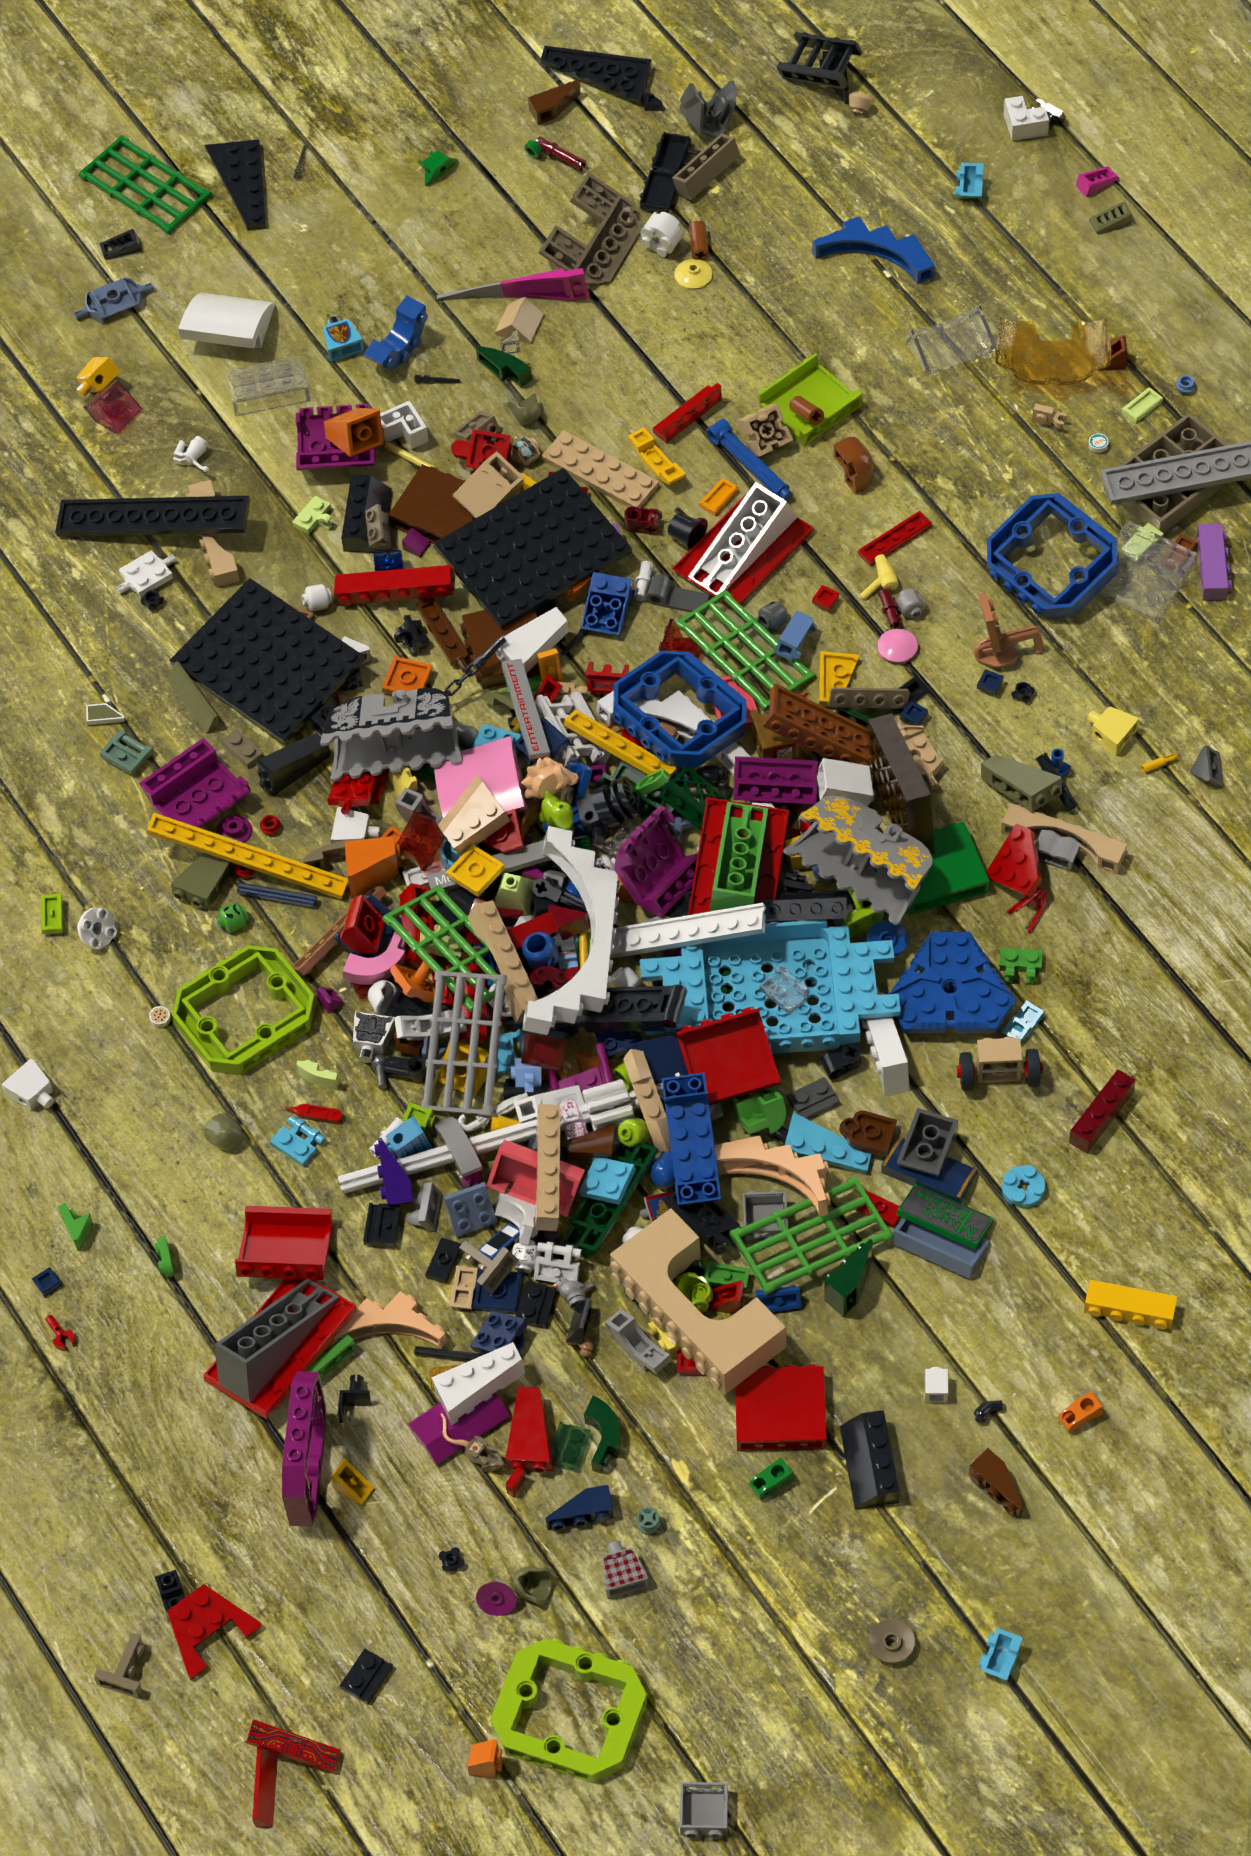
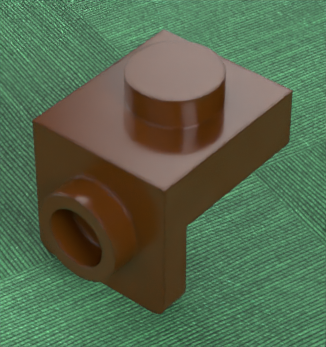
M395 1032L394 1042H396V1051L407 1053L411 1056H420L422 1054L424 1040L407 1041V1038H397V1033Z

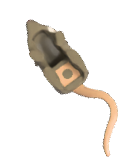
M441 1413L444 1438L450 1443L466 1447L465 1456L470 1461L482 1465L481 1470L484 1472H492L504 1466L501 1455L497 1452V1447L487 1445L485 1439L475 1436L468 1442L449 1438L446 1432V1418Z

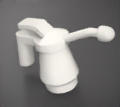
M196 436L191 440L187 451L183 453L186 443L180 440L173 454L174 462L180 465H196L203 472H208L209 468L207 466L203 467L197 462V459L207 450V441Z

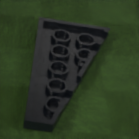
M544 46L541 64L641 105L652 66V59Z
M260 140L204 145L246 229H266Z

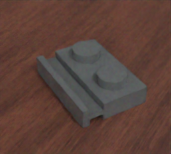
M825 1077L787 1094V1099L796 1114L808 1120L840 1105V1100L836 1097L835 1092Z

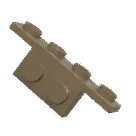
M833 687L830 691L828 705L829 707L905 709L910 692L908 689Z

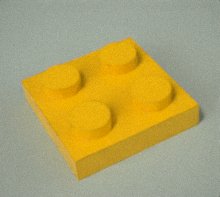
M472 844L448 869L446 875L449 879L479 897L503 872L505 866L502 862Z

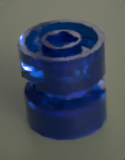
M390 550L389 553L385 551L374 552L375 571L403 569L402 550Z

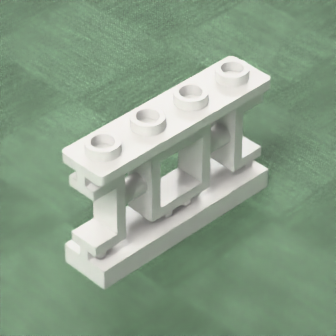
M580 691L572 692L570 697L564 695L561 703L551 704L547 696L538 695L535 704L542 718L547 719L570 740L571 744H574V746L569 744L557 755L562 765L568 767L570 762L577 763L580 756H589L592 762L598 765L606 764L611 755L610 752L577 733L568 734L564 728V720L569 716L566 714H571L575 709L595 720Z

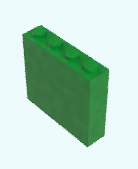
M965 822L952 823L947 827L933 829L935 854L931 855L932 866L926 878L921 882L915 901L908 908L910 915L989 892L990 881Z

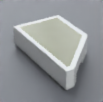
M107 703L86 705L87 725L125 722L124 716Z

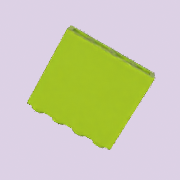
M815 353L811 357H807L797 367L791 368L784 376L777 378L770 386L763 388L758 393V406L763 408L769 404H778L784 417L780 421L782 426H787L790 434L805 447L862 406L863 393L858 389L854 392L850 391L818 363V354ZM795 396H801L824 412L822 422L818 425L810 424L790 410V401Z

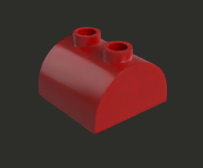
M363 895L352 899L340 938L349 949L358 953L371 954L378 951L385 922L382 920L383 916Z

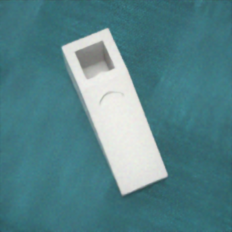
M576 1085L533 1095L514 1102L519 1122L523 1123L537 1118L539 1104L560 1105L561 1102L574 1100L577 1106L584 1105L585 1103L580 1086Z

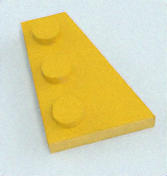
M820 651L819 705L829 706L831 688H847L860 655Z

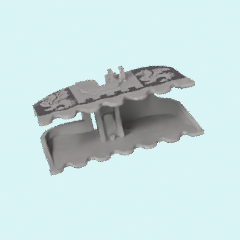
M420 688L410 691L403 689L392 693L393 705L385 706L383 695L371 693L352 698L333 708L326 716L324 731L320 741L321 746H327L334 740V761L330 781H339L345 774H350L351 778L356 779L361 777L366 771H369L372 776H377L387 768L392 773L400 772L404 766H410L412 770H419L425 763H430L431 767H439L445 760H449L453 765L461 764L459 737L456 724L452 719V708L448 695L437 688ZM399 730L404 734L403 742L401 741Z

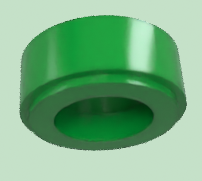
M528 140L524 145L525 151L533 158H538L543 153L540 145L533 140Z

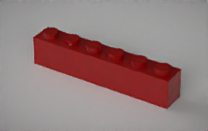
M451 565L335 575L334 596L338 606L434 597L444 598L454 596L455 574Z

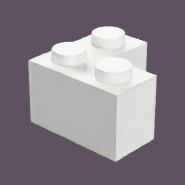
M1023 96L1004 99V117L1012 141L1048 135L1049 118L1045 107L1026 109Z
M410 401L380 413L382 435L385 443L401 436L405 438L411 449L429 442L427 427Z

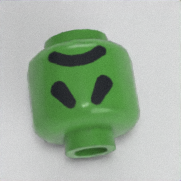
M238 903L221 908L219 910L220 916L216 917L220 928H225L229 933L246 927V921L249 920L244 906H240Z

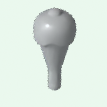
M454 721L460 746L465 749L472 748L479 731L473 726H466Z

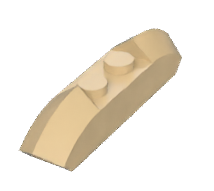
M630 1049L623 1060L654 1146L658 1148V1151L669 1152L671 1145L667 1115L643 1051Z

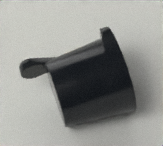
M677 507L674 510L676 515L668 525V535L688 549H692L705 535L708 522L705 518L695 519L690 517Z

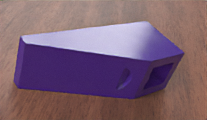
M382 1137L377 1138L378 1144H374L376 1157H380L381 1165L377 1166L378 1177L383 1178L384 1186L380 1187L382 1200L386 1199L387 1205L413 1201L409 1176Z

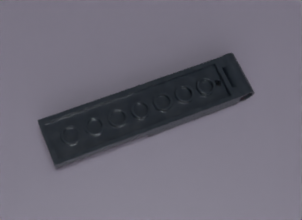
M677 984L672 986L609 987L606 991L610 992L607 1005H603L601 1012L583 1009L581 1016H577L574 1024L556 1020L554 1028L584 1027L586 1032L667 1031V1029H676L687 995V989ZM534 989L538 1000L559 990ZM512 1016L507 1017L505 1025L508 1029L523 1028V1022L515 1023Z

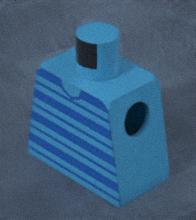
M414 1116L386 1136L390 1143L389 1149L398 1158L433 1149Z

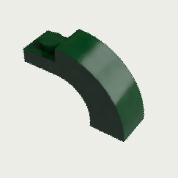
M592 1395L584 1413L585 1424L594 1427L601 1435V1441L591 1461L592 1471L601 1474L603 1467L608 1466L611 1456L618 1457L621 1446L620 1427L611 1407L600 1398Z

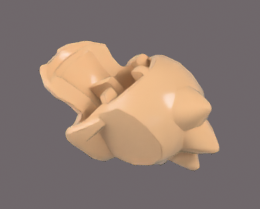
M545 757L543 759L539 758L534 767H527L528 774L521 784L526 788L524 793L525 799L534 797L545 799V791L548 790L554 795L567 784H577L579 776L577 773L566 769L561 763Z

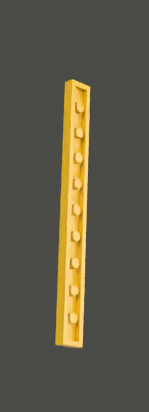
M153 813L146 829L147 834L341 900L348 885V878L157 813Z

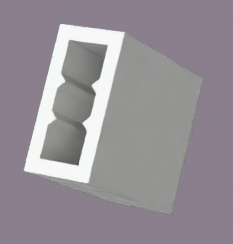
M827 758L822 759L817 769L820 800L826 796H839L853 799L866 806L873 802L875 790L872 788L873 775L870 774L869 766Z

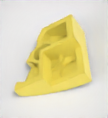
M404 766L398 773H392L389 770L388 778L398 798L405 787L418 791L417 779L415 776L412 777L411 771L407 766Z

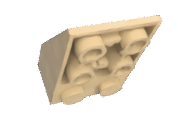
M496 451L453 494V497L477 518L507 501L520 490L525 477Z

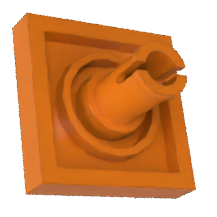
M422 961L417 971L396 964L392 965L389 971L394 976V981L402 987L403 993L406 996L420 998L426 1003H434L435 986L428 978L432 969L424 961Z

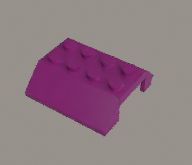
M356 404V408H370L369 404ZM352 405L336 406L337 413H333V406L317 407V414H314L313 407L300 408V412L296 413L298 453H296L297 470L375 466L376 447L350 457L325 436L324 421L352 410Z
M204 738L139 783L153 808L160 815L198 828H202L204 823H209L219 816L220 812H224L236 803L235 801H240L251 793L248 782L242 776H239L237 779L218 760L216 750Z
M661 805L652 813V816H649L641 824V827H638L630 835V838H627L620 845L614 867L615 872L635 904L659 917L664 916L684 895L683 893L692 887L698 856L697 853L689 856L683 854L665 825L674 822L675 818L669 809L665 810Z

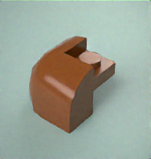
M848 437L833 445V457L844 469V482L854 494L863 491L873 481V459L870 452L856 437Z

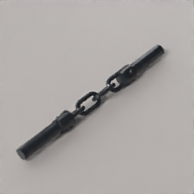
M501 635L481 656L478 655L466 667L465 673L459 679L453 680L445 688V693L448 696H453L462 687V682L468 676L475 675L507 640ZM474 666L476 669L471 673L469 669ZM456 682V685L459 686L451 693L448 689Z

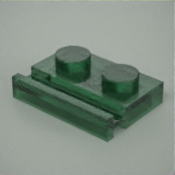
M560 1421L551 1445L553 1464L558 1468L577 1473L591 1436V1430L571 1424L566 1425Z

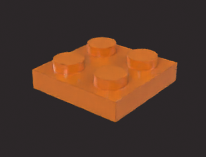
M394 656L383 683L382 692L392 694L396 690L404 689L410 691L426 688L433 671V665Z

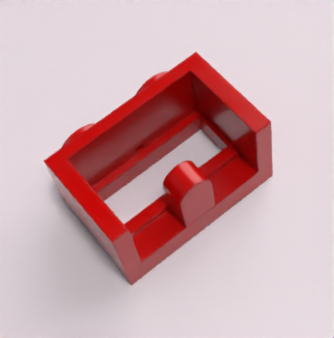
M589 662L585 672L588 691H593L597 695L604 692L611 693L614 691V683L629 673V665L625 664L622 673H612V665L610 664L604 665L602 672L594 671V662Z

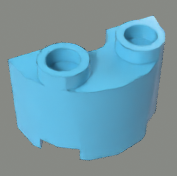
M961 162V170H957L956 180L960 181V186H956L955 197L982 199L984 163Z
M996 1628L995 1634L990 1633L986 1646L990 1647L987 1655H982L978 1667L983 1672L1008 1681L1009 1675L1016 1664L1023 1637Z

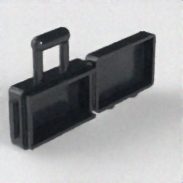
M664 132L660 142L656 144L657 151L655 156L652 157V170H650L648 178L644 180L645 187L639 197L641 198V209L669 213L676 193L672 177L689 163L686 162L688 154L698 155L701 151L690 149L691 138L689 136Z

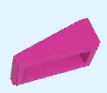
M1109 166L1080 174L1076 187L1085 196H1088L1118 181L1119 177Z

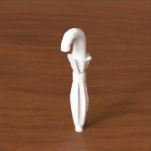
M525 1092L522 1095L520 1094L501 1102L494 1108L493 1116L478 1115L475 1116L477 1120L465 1125L463 1122L466 1117L462 1114L457 1122L464 1132H472L480 1127L484 1129L489 1121L492 1120V1117L511 1112L515 1109L514 1102L527 1098L528 1094Z

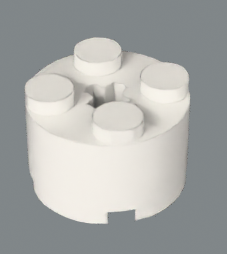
M654 212L641 229L640 235L642 239L640 242L644 247L657 252L659 256L666 257V255L672 253L684 236L683 227L680 229L678 226L680 222L674 216L666 212H661L660 214Z

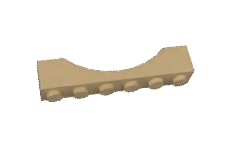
M211 480L188 485L189 493L186 494V497L215 496ZM211 533L197 534L202 536L199 539L201 549L206 550L204 559L206 566H211L208 572L210 580H215L216 587L240 582L233 555L219 546Z
M1011 803L1002 820L1001 833L1007 836L1017 823L1031 829L1035 833V837H1039L1041 830H1052L1061 837H1072L1081 843L1080 849L1094 861L1098 868L1115 874L1118 873L1126 856L1127 844L1119 839H1112L1099 832L1089 831L1082 826L1072 825L1062 819L1047 816L1042 812H1031L1021 805Z
M494 901L474 904L468 920L475 935L491 951L501 975H507V983L504 986L507 1006L514 1022H523L528 1001L538 1000Z
M539 1104L535 1230L557 1231L559 1220L561 1105Z

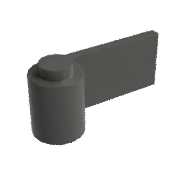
M664 574L653 576L646 596L647 601L653 605L685 612H692L709 601L710 594L673 587L671 580Z

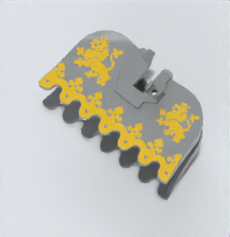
M826 796L814 806L801 813L799 818L802 821L815 822L795 842L784 848V853L789 856H801L804 866L808 868L818 867L820 869L819 875L822 878H835L837 880L836 886L839 889L853 890V896L856 900L861 902L865 900L872 903L871 909L874 912H887L889 914V921L894 925H898L905 912L915 901L921 882L926 878L932 866V856L929 850L920 841L903 832V828L891 823L884 834L876 830L882 822V817L876 810L853 799ZM870 860L871 865L867 869H865Z

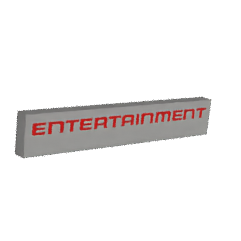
M522 659L502 661L501 667L529 759L550 757V750Z

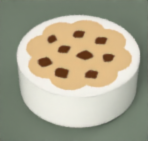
M157 1006L150 1011L149 1019L154 1027L163 1028L170 1023L171 1015L166 1007Z

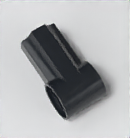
M388 1056L385 1061L384 1073L385 1075L409 1078L414 1083H422L426 1080L427 1067L424 1059L421 1057L407 1059Z

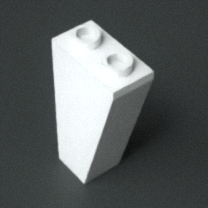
M557 607L505 635L504 638L507 641L495 652L496 656L500 661L522 659L525 672L527 673L538 662V653L551 650L568 633L567 619Z

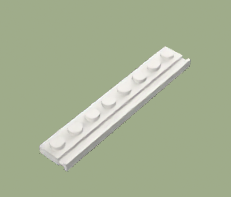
M764 903L617 927L615 938L611 940V943L614 944V952L610 959L765 933L766 906Z

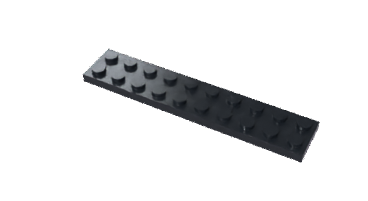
M248 495L61 500L55 533L57 537L245 533L250 498Z

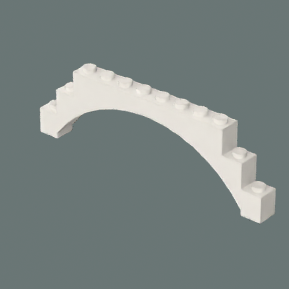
M614 691L597 701L596 714L609 725L615 722L612 718ZM680 691L672 694L662 702L658 698L654 700L640 698L634 703L648 716L657 718L659 723L664 722L676 727L678 734L688 740L696 736L697 725L700 721L710 720L702 709L697 708ZM736 742L714 756L728 769L733 777L735 756L751 757ZM747 801L748 804L779 808L784 804L783 802Z
M548 826L544 838L542 855L550 857L566 873L584 901L591 927V948L586 962L568 983L537 1001H528L522 1030L548 1035L550 1027L554 1028L556 1020L574 1024L577 1016H581L583 1009L601 1012L603 1005L608 1004L610 992L606 991L611 983V976H608V972H611L613 960H610V956L614 952V944L611 943V940L615 938L616 928H613V924H616L618 915L617 912H614V909H617L619 897L616 896V893L619 892L621 881L617 880L618 875L615 871L597 868L598 861L595 860V851L574 847L575 840H572L573 831Z

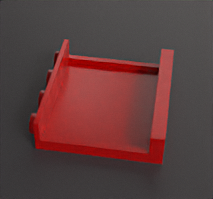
M748 1007L742 1009V1013L736 1015L727 1013L722 1015L719 1020L707 1019L700 1022L701 1025L692 1027V1025L681 1027L679 1032H676L688 1075L705 1073L709 1106L781 1085V1079L775 1065L759 1008Z
M246 1206L245 1227L239 1258L235 1259L236 1276L324 1280L333 1228L332 1209Z
M816 1364L796 1367L795 1365H786L784 1367L766 1365L759 1368L735 1387L737 1451L826 1449L824 1366Z

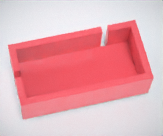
M504 1139L498 1150L486 1186L505 1193L510 1181L514 1182L508 1195L535 1205L537 1151ZM560 1161L559 1214L568 1217L585 1170Z

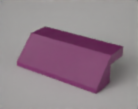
M735 756L733 800L816 804L817 760Z
M493 1393L489 1400L480 1402L474 1407L475 1410L468 1415L466 1413L462 1415L454 1425H451L441 1402L407 1423L417 1442L423 1444L433 1463L438 1464L464 1447L450 1443L444 1438L441 1413L446 1418L448 1437L468 1442L475 1436L479 1437L510 1415L499 1396Z

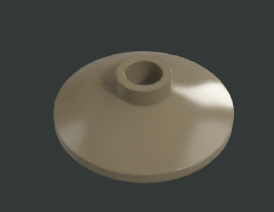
M883 1620L876 1624L870 1632V1650L877 1659L885 1663L902 1662L914 1650V1633L907 1624L900 1620ZM889 1642H894L896 1646L889 1647L887 1644Z

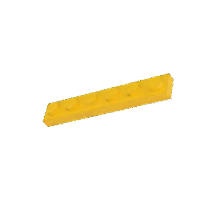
M577 709L564 720V726L647 775L662 768L670 774L669 780L676 774V767L668 766L654 754Z

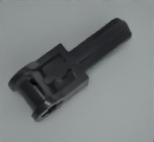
M545 876L534 881L532 890L535 895L539 897L545 896L555 902L560 901L578 911L587 913L584 901L581 898L555 884L550 877ZM542 883H545V887L547 888L544 891L542 890L543 887L540 885Z

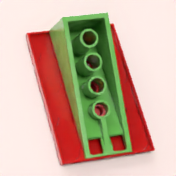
M707 797L688 915L763 903L764 900H775L789 810ZM765 921V924H769L772 921Z

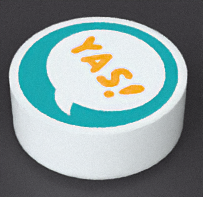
M1100 433L1093 434L1089 438V449L1095 453L1106 451L1108 448V438Z

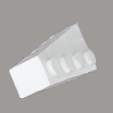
M510 1343L431 1378L435 1392L451 1425H454L465 1413L468 1415L475 1410L474 1407L483 1400L486 1402L497 1390L504 1389L524 1375L525 1370L522 1358L514 1343Z

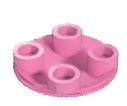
M903 629L889 630L882 634L878 640L879 656L892 662H899L900 664L908 663L909 659L916 654L918 649L915 636Z

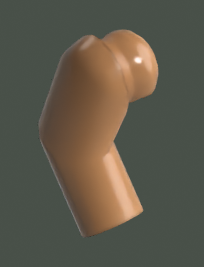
M586 1336L582 1344L566 1341L568 1344L578 1345L581 1348L580 1354L582 1356L590 1357L592 1355L594 1346Z

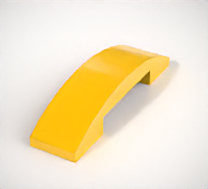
M645 427L628 435V439L639 457L661 481L671 485L686 477L685 472L677 463H672L656 446L655 439Z

